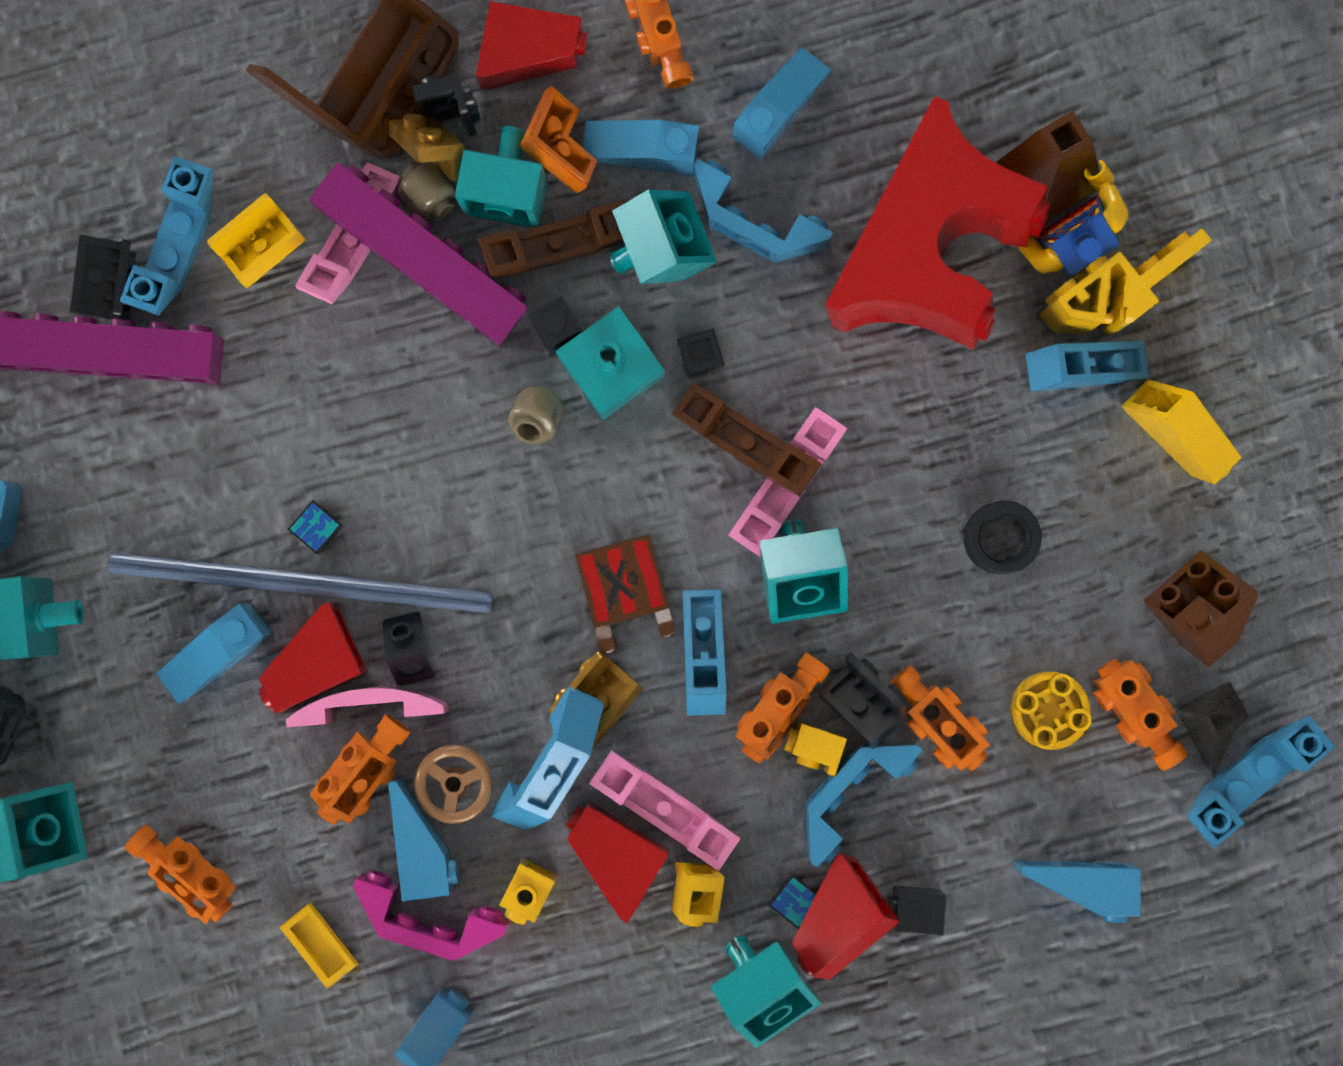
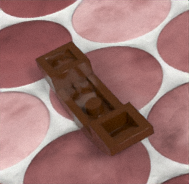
M620 200L590 208L586 214L517 232L515 228L479 238L478 243L490 277L512 275L546 268L623 243V237L612 211L625 204V201Z
M694 382L672 412L674 417L712 444L798 497L802 495L822 466L820 462L792 444H786L728 407L724 401Z

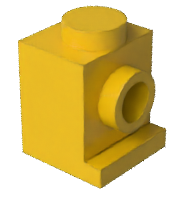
M798 722L796 729H789L783 750L796 755V763L816 770H818L820 764L825 765L824 771L828 775L835 777L847 738Z
M523 858L499 906L506 909L504 916L521 925H525L527 920L535 923L558 875ZM522 890L530 891L533 900L529 903L521 901L518 896L519 892Z
M676 862L675 871L677 874L671 907L672 912L681 923L687 926L700 927L703 926L704 922L718 923L725 877L709 864ZM692 891H697V893L692 896Z

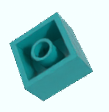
M512 126L502 127L498 156L468 150L463 151L455 198L465 216L527 228L540 226L548 184L542 164L520 160L522 154L520 143L526 131Z
M647 190L612 211L626 245L610 255L611 263L619 274H625L632 268H635L641 284L682 282L717 263L690 191Z
M619 306L555 351L561 364L602 420L665 377L664 368Z
M794 519L795 533H793L791 521L789 520L783 523L780 528L783 537L759 541L763 589L771 624L848 611V567L838 528L806 533L804 522Z
M20 576L0 579V661L59 655L57 626L82 624L84 621L82 602L78 599L54 603L52 578Z
M73 782L0 798V882L21 879L88 859Z
M738 936L734 940L741 953L734 947L731 941L724 948L737 969L710 988L733 1028L755 1048H758L822 1003L799 966L777 941L756 955L748 943L747 937Z

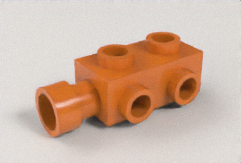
M624 0L630 20L637 18L641 30L635 33L641 55H649L652 67L662 64L663 70L660 74L665 89L674 90L690 84L694 80V75L690 63L684 60L676 23L672 17L667 0Z
M804 653L796 664L798 670L791 679L780 672L776 679L771 678L764 685L759 697L761 700L753 712L748 710L737 725V730L739 731L735 737L744 744L740 751L758 764L763 759L768 761L774 751L781 746L783 738L795 721L803 715L805 707L812 699L810 692L817 682L822 684L830 672L827 666L808 653ZM776 736L775 741L771 745H769Z
M1115 658L1097 670L1100 677L1094 680L1093 683L1098 690L1093 692V695L1104 711L1108 712L1112 709L1120 722L1115 727L1126 743L1130 745L1135 742L1137 746L1143 748L1149 746L1154 752L1152 758L1161 771L1170 769L1183 761L1188 756L1187 751L1179 740L1174 741L1168 733L1178 726L1171 717L1175 714V711L1163 695L1157 697L1149 685L1152 682V678L1144 666L1139 662L1134 664L1132 660H1124L1120 663ZM1129 680L1133 685V691L1129 695H1125L1121 689L1123 682ZM1149 713H1152L1156 718V723L1151 728H1148L1144 722L1145 716Z
M912 665L907 666L889 682V684H893L902 692L906 701L910 704L906 708L907 715L910 718L906 725L920 740H923L926 736L937 747L932 752L933 755L947 770L954 766L959 771L966 767L973 771L988 757L984 750L990 744L984 737L989 732L973 715L968 720L957 709L962 702L947 686L940 690L937 686L931 685L927 689L920 681L922 676ZM928 705H934L937 709V715L933 719H927L924 715V710ZM955 734H960L963 737V744L959 748H953L950 743L952 736Z
M389 714L384 715L377 724L376 728L378 731L372 739L356 732L309 794L319 806L317 813L330 824L336 825L339 820L350 824L356 816L364 815L371 805L370 797L380 784L385 785L393 778L395 772L394 765L398 761L391 752L397 744L402 745L411 733L402 722Z
M146 824L141 827L126 843L124 849L135 859L141 857L150 865L147 874L156 881L158 889L163 892H169L185 906L188 915L193 918H199L204 924H207L211 919L217 923L232 907L233 904L229 899L237 888L231 882L227 873L213 867L202 857L197 847L191 843H186L179 836L165 846L157 839L159 834ZM163 875L173 876L175 882L166 881ZM193 900L202 901L205 907H196Z

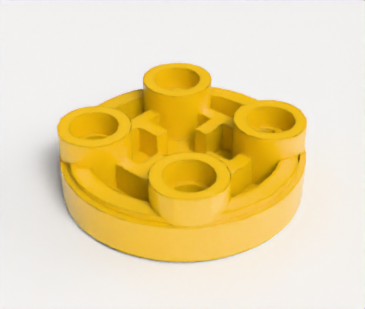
M1051 671L1033 674L1019 684L1011 699L1010 715L1014 728L1026 742L1041 749L1057 750L1068 747L1075 743L1091 725L1092 718L1087 694L1076 680L1066 674Z

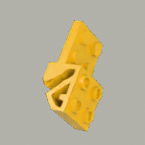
M1203 228L1191 237L1184 231L1136 269L1131 266L1120 251L1110 259L1105 255L1100 256L1075 276L1079 283L1074 278H1071L1046 298L1045 302L1048 304V307L1039 315L1055 333L1086 335L1103 323V331L1106 335H1113L1157 304L1159 300L1150 288L1210 243L1212 239Z

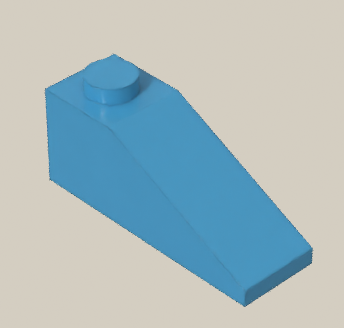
M802 47L757 93L734 122L732 138L760 160H763L827 79L832 70Z
M664 120L586 121L582 147L598 160L597 163L693 176L699 139V125Z
M1144 341L1064 343L1025 353L1031 391L1064 390L1149 379Z
M721 589L683 591L687 716L726 714V677Z
M238 604L208 626L156 674L176 702L182 704L274 634L252 604Z
M403 777L395 778L388 782L402 901L449 896L455 889L454 884L460 881L457 859L451 860L449 847L420 806Z
M1013 860V868L1020 874L1103 916V921L1126 923L1127 917H1141V869L1131 863Z
M442 986L413 1024L394 1056L406 1066H438L473 1012V1009L468 1006L470 1004L469 1000L455 989L449 991Z

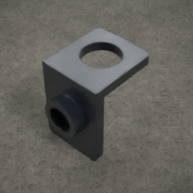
M414 612L384 620L385 661L396 684L403 686L434 678L433 667L424 650L421 614ZM409 663H416L422 666L419 672L407 674L400 670L402 666Z

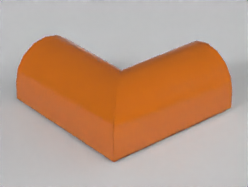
M550 86L544 91L520 143V148L539 164H542L546 170L574 193H578L588 186L598 160L569 137L580 110L555 88Z

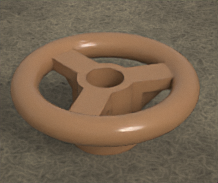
M446 745L430 752L420 763L414 779L415 795L422 809L432 818L449 824L469 821L481 813L491 797L493 786L491 771L486 761L474 750L461 745ZM447 757H461L472 763L475 768L468 771L461 766H453L445 770L437 762ZM428 774L440 782V788L446 795L444 810L437 807L428 796L426 790ZM450 777H457L460 780L461 787L459 790H453L449 787L448 780ZM480 779L481 788L475 802L468 808L457 812L458 799L469 792L472 782Z

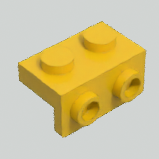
M263 194L209 238L207 243L225 262L238 281L248 289L306 241V239L269 195Z

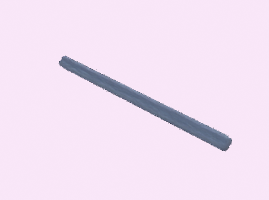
M115 552L111 553L108 563L109 572L115 574L481 613L491 612L493 605V595L490 592Z

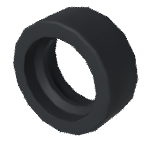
M1000 500L982 506L970 516L964 528L963 543L968 557L978 568L988 573L1005 575L1021 571L1035 560L1041 548L1042 532L1038 519L1028 508L1014 501ZM997 515H1007L1016 519L1022 526L1025 534L1024 546L1021 552L1014 558L1006 561L995 560L988 556L980 543V531L984 523Z

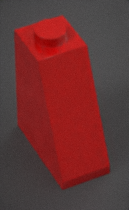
M490 1L476 71V78L480 88L493 89L576 68L579 55L585 56L588 45V32H583L581 17Z
M327 602L321 605L259 677L262 687L259 688L261 699L268 709H273L275 714L285 712L368 673L337 602Z
M591 801L587 803L584 809L577 805L565 825L571 829L567 841L619 918L628 923L669 855V849Z
M843 853L834 858L792 942L799 955L797 957L799 966L811 977L830 980L900 922L857 858Z

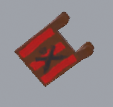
M649 534L575 554L598 646L602 654L607 655L616 651L610 625L655 613L662 638H670L676 634Z

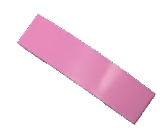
M366 162L362 169V172L369 177V181L366 184L378 193L383 188L396 197L400 187L398 184L400 176ZM336 224L319 255H312L296 283V289L333 304L352 281L371 249Z
M815 407L790 444L823 465L848 428ZM766 479L728 536L760 557L759 541L774 538L800 497Z
M399 687L361 688L333 694L308 704L286 719V728L334 722L333 707L403 701L404 717L444 714L449 712V703L427 693Z
M612 750L589 782L594 788L621 806L623 804L684 845L689 852L718 871L741 839L737 834L687 798Z

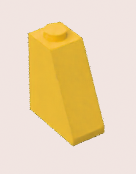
M1148 379L1122 405L1125 412L1191 477L1215 485L1220 479L1226 477L1231 468L1242 458L1192 391Z

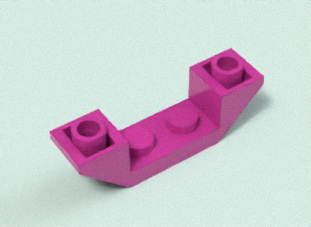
M369 870L368 874L362 873L358 876L353 885L378 937L452 961L503 936L510 923L509 919L503 918L504 913L498 909L488 906H481L480 910L473 908L468 916L463 935L460 937L456 935L457 931L445 925L434 924L432 928L419 924V918L408 913L397 912L396 916L391 915L400 884L391 882L392 877L384 872Z

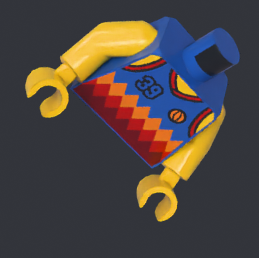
M1099 160L1102 169L1097 175L1092 176L1087 168L1084 170L1085 178L1096 191H1099L1098 195L1045 228L1039 239L1033 236L1027 248L1019 247V251L1037 271L1041 273L1060 271L1071 276L1120 244L1119 232L1128 220V210L1117 187L1112 185L1115 179L1114 174L1103 160Z

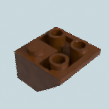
M1073 110L1039 129L996 162L1008 170L1048 186L1046 201L1051 204L1046 216H1049V219L1096 192L1084 176L1086 168L1092 176L1100 172L1093 142Z
M1200 550L1143 601L1183 648L1207 667H1210L1238 642L1258 598V592Z

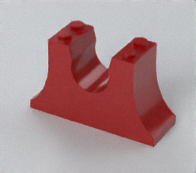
M934 96L825 304L832 327L846 333L854 328L871 323H905L931 330L974 350L979 339L983 341L988 339L996 321L993 319L996 309L992 307V292L972 276L961 275L951 270L943 262L941 255L951 241L969 233L986 234L995 238L1001 244L1027 248L1033 236L1038 239L1040 238L1048 222L1049 216L1046 215L1051 204L1046 201L1048 186L1008 170L981 154L967 141L953 120L949 102Z

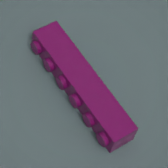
M337 162L309 198L312 205L485 337L501 347L527 313L528 306L523 303L526 297L509 284L503 288L493 281L487 266L476 260L472 265L461 256L464 250L450 238L445 236L441 241L429 231L433 228L432 225L420 215L414 212L409 217L398 208L401 202L387 190L382 188L378 193L367 185L369 177L357 167L350 164L346 169Z
M0 311V369L220 385L224 339L213 333L211 327L203 325H188V330H174V325L163 322H150L149 328L135 327V322L123 319H112L111 325L97 324V319L83 316H74L73 322L59 321L58 316L37 313L34 315V319H22L19 313Z

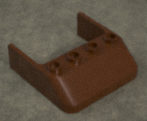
M380 0L317 104L267 67L249 64L245 71L325 130L369 156L387 158L399 147V144L389 136V120L403 119V116L407 114H419L421 110L415 100L412 86L421 84V80L426 77L443 75L458 50L459 38L454 27L422 0Z

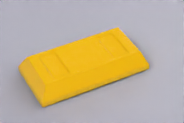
M311 902L279 927L327 989L359 964Z

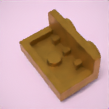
M407 114L403 116V119L389 120V136L418 163L433 162L452 181H458L465 148L433 117L426 118L420 114Z
M599 651L581 665L579 674L569 685L601 700L604 704L593 748L598 745L644 689L616 663ZM568 687L562 689L557 694L554 704L549 709L550 714H552Z

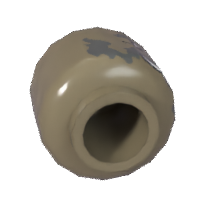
M414 163L400 176L398 180L400 185L398 190L399 199L412 213H417L425 220H430L434 217L437 220H441L454 208L452 200L455 196V185L433 163Z
M531 386L524 388L517 395L508 416L509 427L517 438L525 443L540 444L548 442L555 436L564 414L563 403L555 393L544 387Z

